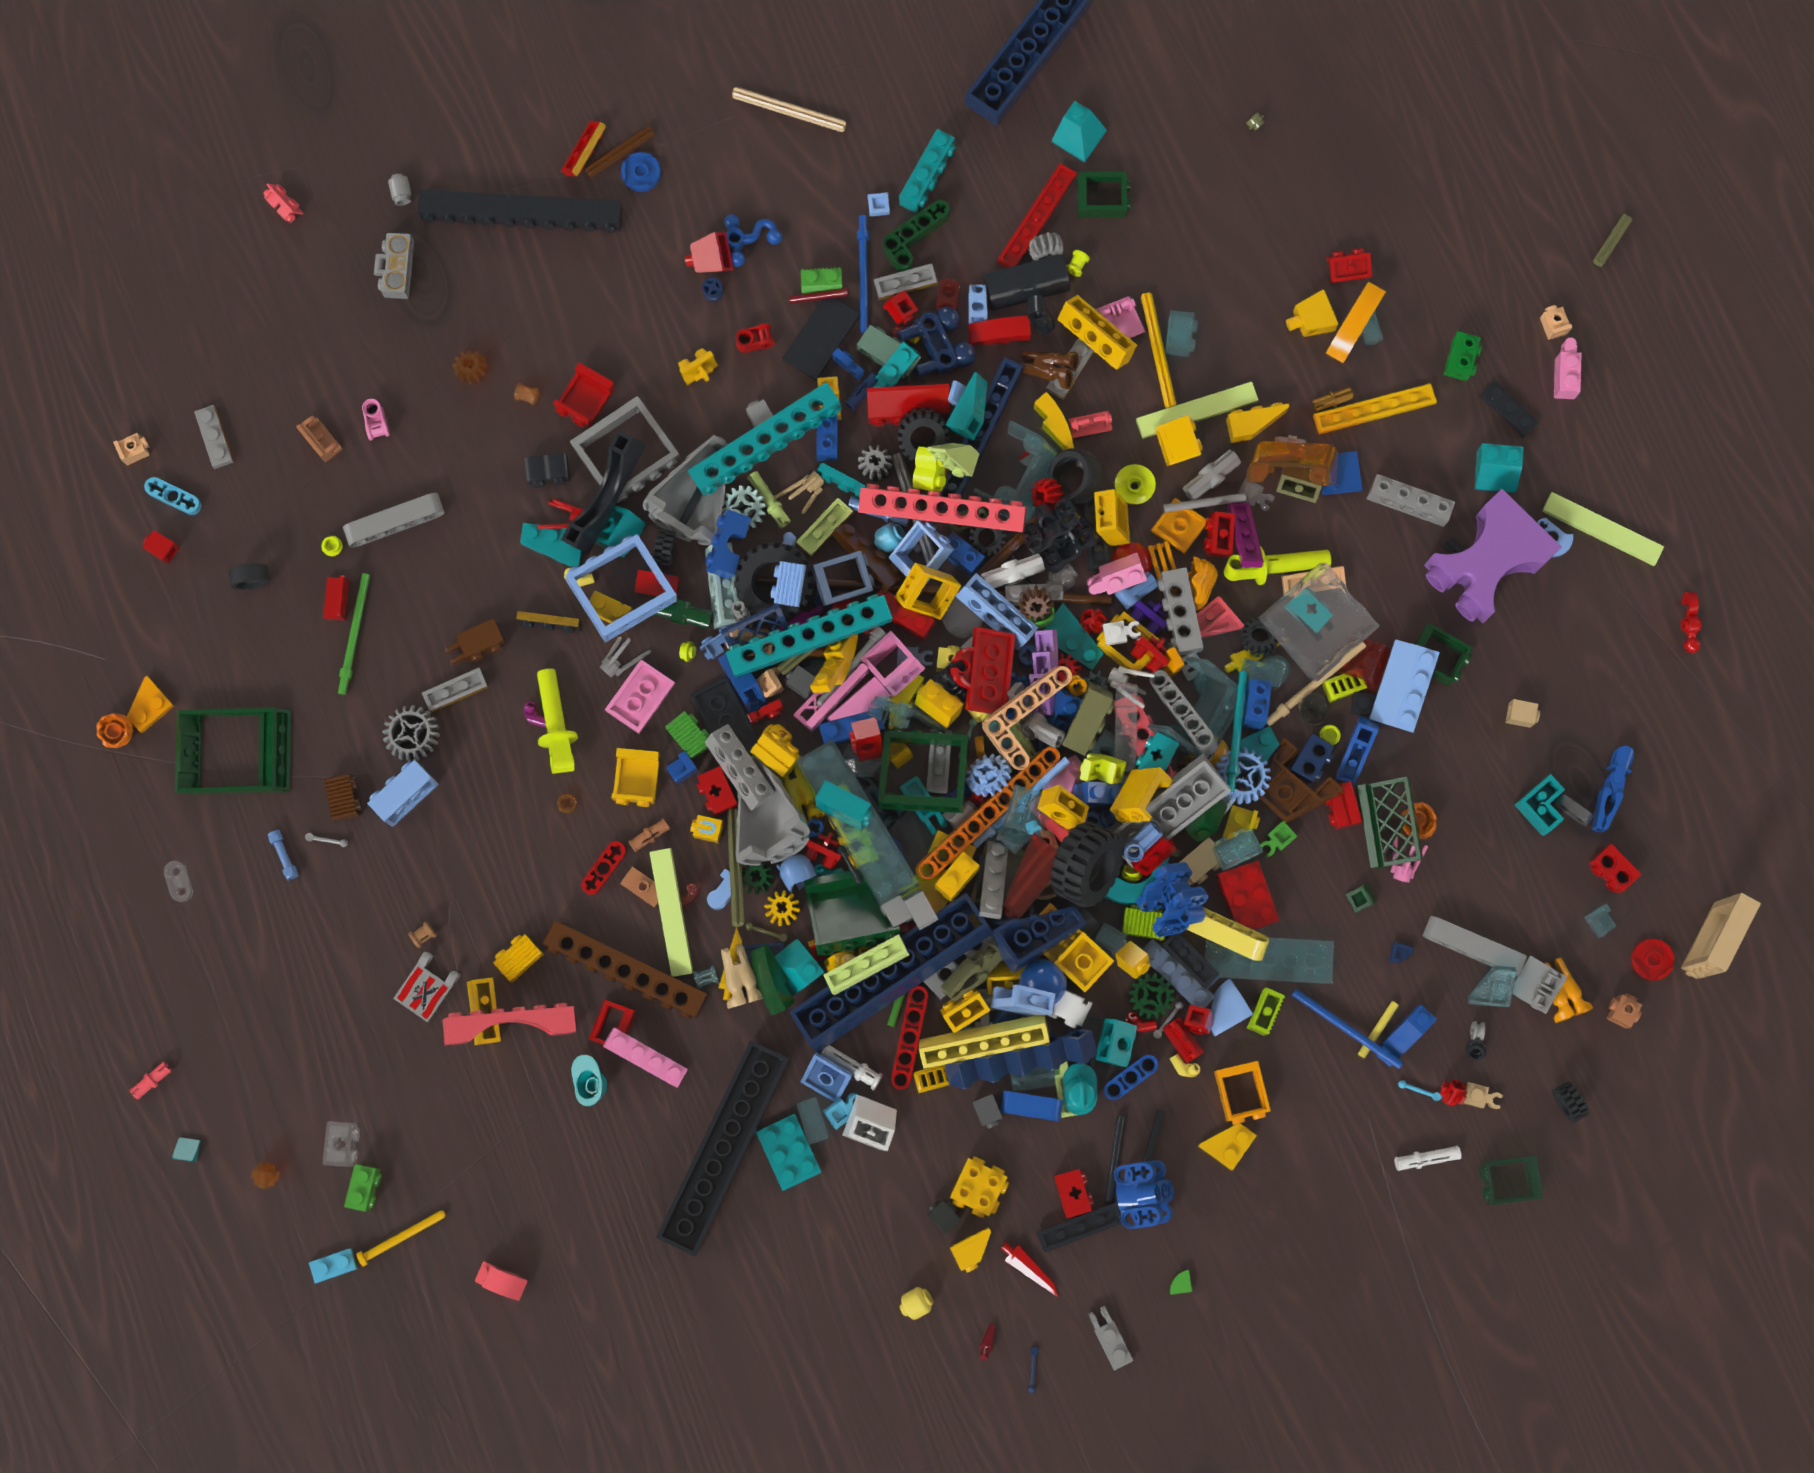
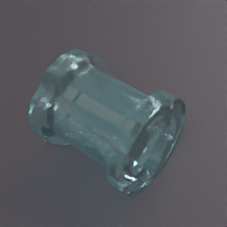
M714 965L700 972L693 971L699 989L714 982L716 984L719 983Z

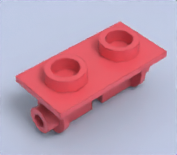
M266 184L270 189L264 191V198L273 208H277L279 204L281 205L277 212L285 221L291 223L296 218L295 214H304L298 208L299 204L286 195V190L281 185Z
M1108 411L1068 419L1072 438L1113 430L1111 425L1112 417Z

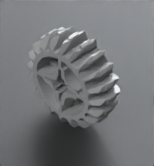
M411 705L409 711L406 706H403L402 713L398 709L395 710L396 717L389 715V718L392 720L391 723L384 722V725L389 727V729H384L382 733L389 736L384 737L383 741L388 743L386 748L392 750L391 754L393 756L398 755L400 760H403L406 756V760L411 762L414 756L415 760L419 761V754L426 758L427 753L425 751L428 749L430 752H433L434 749L431 747V744H438L433 738L440 737L438 732H434L439 729V725L434 724L436 718L430 717L431 713L429 711L424 712L423 707H419L416 711V707ZM418 718L423 720V722L411 725L406 719ZM401 724L402 731L397 735L398 738H396V730ZM407 727L414 731L413 737L415 740L409 736ZM427 728L426 738L423 741V743H421L420 736L423 732H425L424 729ZM412 742L416 746L413 749L399 747L400 744Z

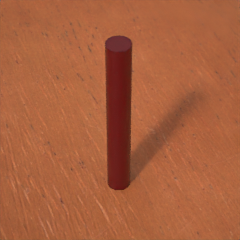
M842 288L789 296V302L793 304L849 296V289Z

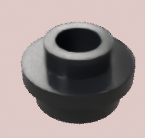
M1472 1040L1466 1044L1465 1052L1470 1059L1481 1060L1487 1053V1046L1482 1041Z

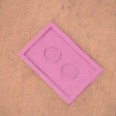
M640 660L605 711L640 734L672 690L675 682L643 660Z

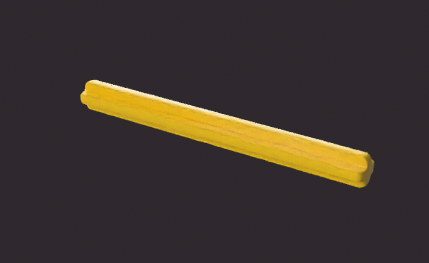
M1144 293L1141 295V301L1163 401L1167 409L1176 406L1153 297L1151 293Z

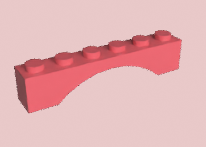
M567 1003L554 1004V1008H546V1005L533 1006V1010H525V1007L512 1008V1012H504V1009H493L491 1014H483V1011H472L469 1016H461V1012L450 1013L448 1017L442 1020L445 1045L466 1044L486 1028L507 1022L532 1025L549 1035L572 1034L576 1032L574 1006L567 1007Z

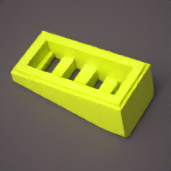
M1361 669L1339 675L1322 683L1329 703L1368 688ZM1357 675L1361 686L1357 687L1353 676ZM1347 678L1350 679V682L1353 686L1352 689L1349 688V685L1346 681ZM1339 681H1342L1346 691H1342ZM1334 683L1338 690V694H1335L1334 689L1332 687V684Z

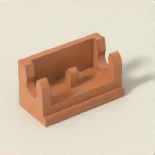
M311 416L296 426L325 463L343 450L318 418Z

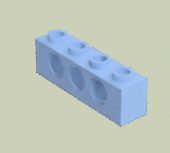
M977 573L956 595L961 602L993 630L1015 634L1014 648L1017 651L1038 629L1032 621L1027 620L1024 614H1021L1016 607Z

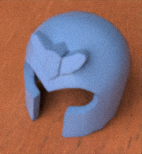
M802 854L790 856L783 860L781 865H776L777 869L780 870V877L790 893L793 892L794 884L800 890L805 887V880L817 876L810 859Z

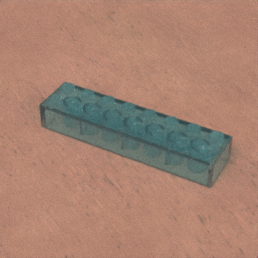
M833 739L796 760L798 769L815 797L824 781L827 780L871 803ZM872 804L873 818L869 826H864L862 831L825 812L880 906L899 895L902 897L919 887L918 880Z

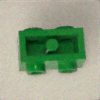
M1457 331L1452 339L1443 375L1467 381L1471 375L1474 376L1477 364L1474 363L1475 358L1479 357L1482 345H1479L1481 337Z

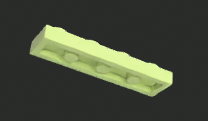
M898 934L824 974V978L832 994L836 995L905 958L909 953Z

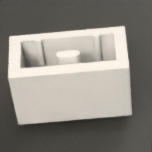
M857 1095L842 1136L882 1151H888L895 1131L897 1110Z

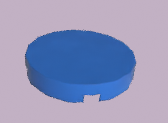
M637 152L631 154L622 163L621 175L623 182L628 188L637 192L653 189L661 178L659 162L649 153Z

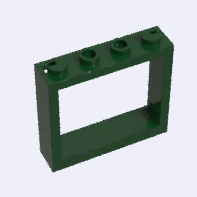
M899 729L885 731L878 795L879 808L964 813L970 744L969 736L961 732L944 734L941 731H933L932 733H923L920 730L903 732ZM891 742L961 746L957 798L886 794Z

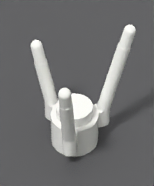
M1119 666L1118 669L1114 667L1107 682L1135 704L1144 708V704L1122 688L1126 686L1146 695L1144 690L1128 682L1129 676L1126 673L1152 678L1155 677V674L1127 669Z

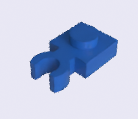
M837 348L833 352V360L848 373L850 372L857 380H860L864 376V370L853 363V357L844 350L842 352Z

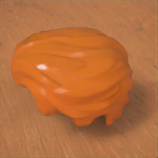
M111 713L101 717L97 722V737L102 740V744L105 747L119 748L130 742L133 734V725L127 716Z
M1423 802L1414 803L1420 839H1427L1432 836L1437 828V816L1428 804ZM1409 809L1404 810L1401 815L1405 817ZM1406 823L1403 829L1410 836L1412 827Z

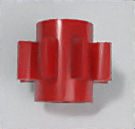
M1099 608L1095 611L1087 609L1081 616L1082 621L1080 624L1088 634L1091 631L1099 633L1103 630L1102 625L1105 624L1107 618Z
M1454 1079L1450 1083L1445 1081L1440 1088L1441 1092L1439 1094L1442 1095L1443 1102L1449 1106H1456L1457 1102L1462 1105L1467 1098L1466 1094L1468 1092L1465 1090L1466 1087L1459 1080Z

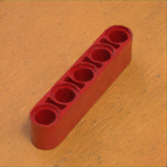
M916 986L911 989L908 996L891 1077L893 1086L898 1090L906 1089L911 1082L928 1000L927 990L922 986ZM915 991H922L925 997L921 1002H916L912 998ZM910 1012H918L920 1020L916 1023L910 1022L908 1019ZM908 1032H912L916 1036V1040L912 1044L906 1043L903 1039L904 1035ZM908 1053L911 1056L912 1060L908 1065L900 1063L899 1057L901 1054ZM899 1074L907 1077V1083L903 1086H898L895 1083V1077Z

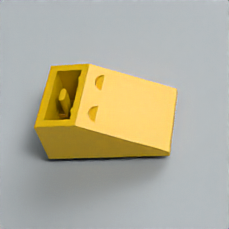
M1189 415L1154 427L1167 466L1201 455L1202 444L1200 439L1195 437L1194 431L1196 426L1193 419L1189 418Z

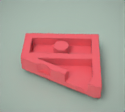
M1220 596L1216 597L1196 614L1201 638L1241 630L1245 626Z

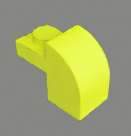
M1087 754V758L1084 759L1080 767V779L1084 781L1099 779L1109 784L1122 782L1126 761L1103 754Z

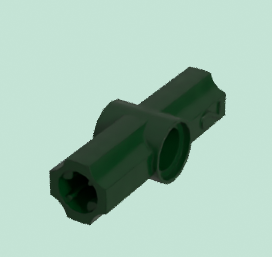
M677 600L654 615L668 618L677 624H691L709 629L714 612L695 607L683 600Z

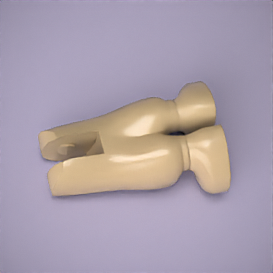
M742 944L735 945L739 960L736 962H732L728 948L721 949L726 987L732 993V997L727 1001L728 1009L747 1004L742 987L746 989L748 1003L763 999L761 992L756 988L757 980Z

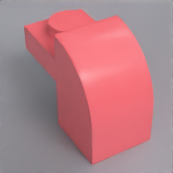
M483 1261L475 1282L494 1293L519 1301L528 1280Z

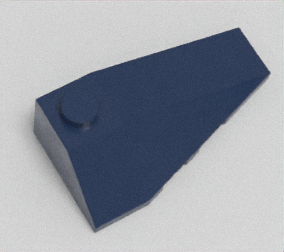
M1074 906L1051 911L1047 914L1031 915L1028 918L1012 919L994 929L993 934L1001 957L1011 972L1015 973L1086 926L1087 923Z

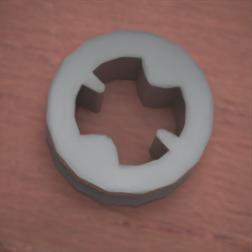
M1473 1021L1470 1029V1039L1475 1040L1477 1038L1479 1041H1483L1485 1023L1477 1024L1476 1021Z

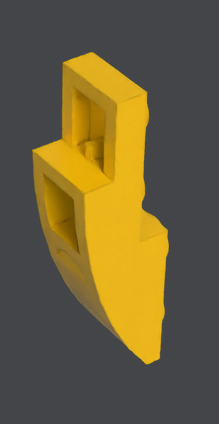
M858 634L827 646L823 653L827 660L810 686L813 693L831 692L835 685L843 684L854 658Z

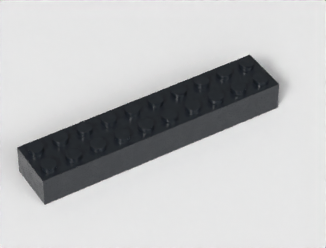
M750 1040L656 1236L657 1239L694 1257L698 1255L790 1061L789 1058Z

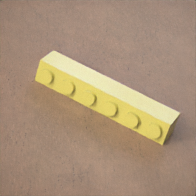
M1045 1015L1030 1016L962 1030L956 1033L919 1039V1052L923 1068L925 1069L1050 1043L1049 1031Z

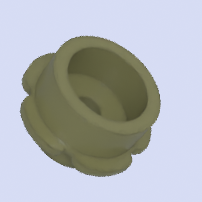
M1256 112L1246 122L1249 130L1252 128L1257 130L1264 123L1262 120L1264 115L1261 116Z

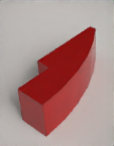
M1028 316L998 318L968 325L969 343L972 345L1009 344L1010 341H1029L1031 337Z

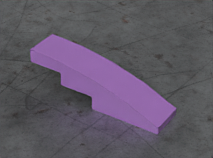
M1057 629L1035 631L1037 652L1032 653L1034 674H1029L1030 685L1049 670L1058 666ZM1045 682L1039 687L1042 694L1048 691V685ZM1056 693L1033 710V714L1053 715Z

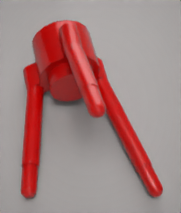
M557 499L548 501L549 505L571 512L569 521L575 519L585 510ZM569 524L538 525L537 528L561 529L567 528Z

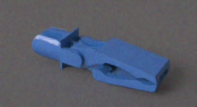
M1622 746L1613 752L1609 766L1606 767V769L1611 771L1597 796L1592 829L1596 832L1602 833L1608 830L1623 799L1625 775L1632 772L1630 768L1634 759V751L1629 746ZM1611 795L1610 807L1605 815V803L1607 797Z

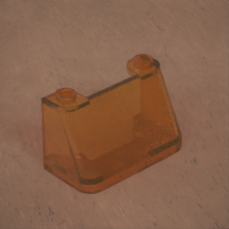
M1261 442L1256 446L1251 458L1246 482H1264L1268 474L1275 473L1276 466L1310 468V479L1315 485L1336 486L1338 451L1333 445Z

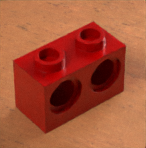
M1613 844L1607 845L1588 863L1591 866L1592 872L1596 876L1602 877L1607 882L1606 886L1612 892H1617L1618 894L1624 892L1642 875ZM1603 857H1605V858H1607V859L1609 860V862H1610L1609 868L1603 866V864H1602V858H1603ZM1618 873H1622L1624 875V883L1618 881Z

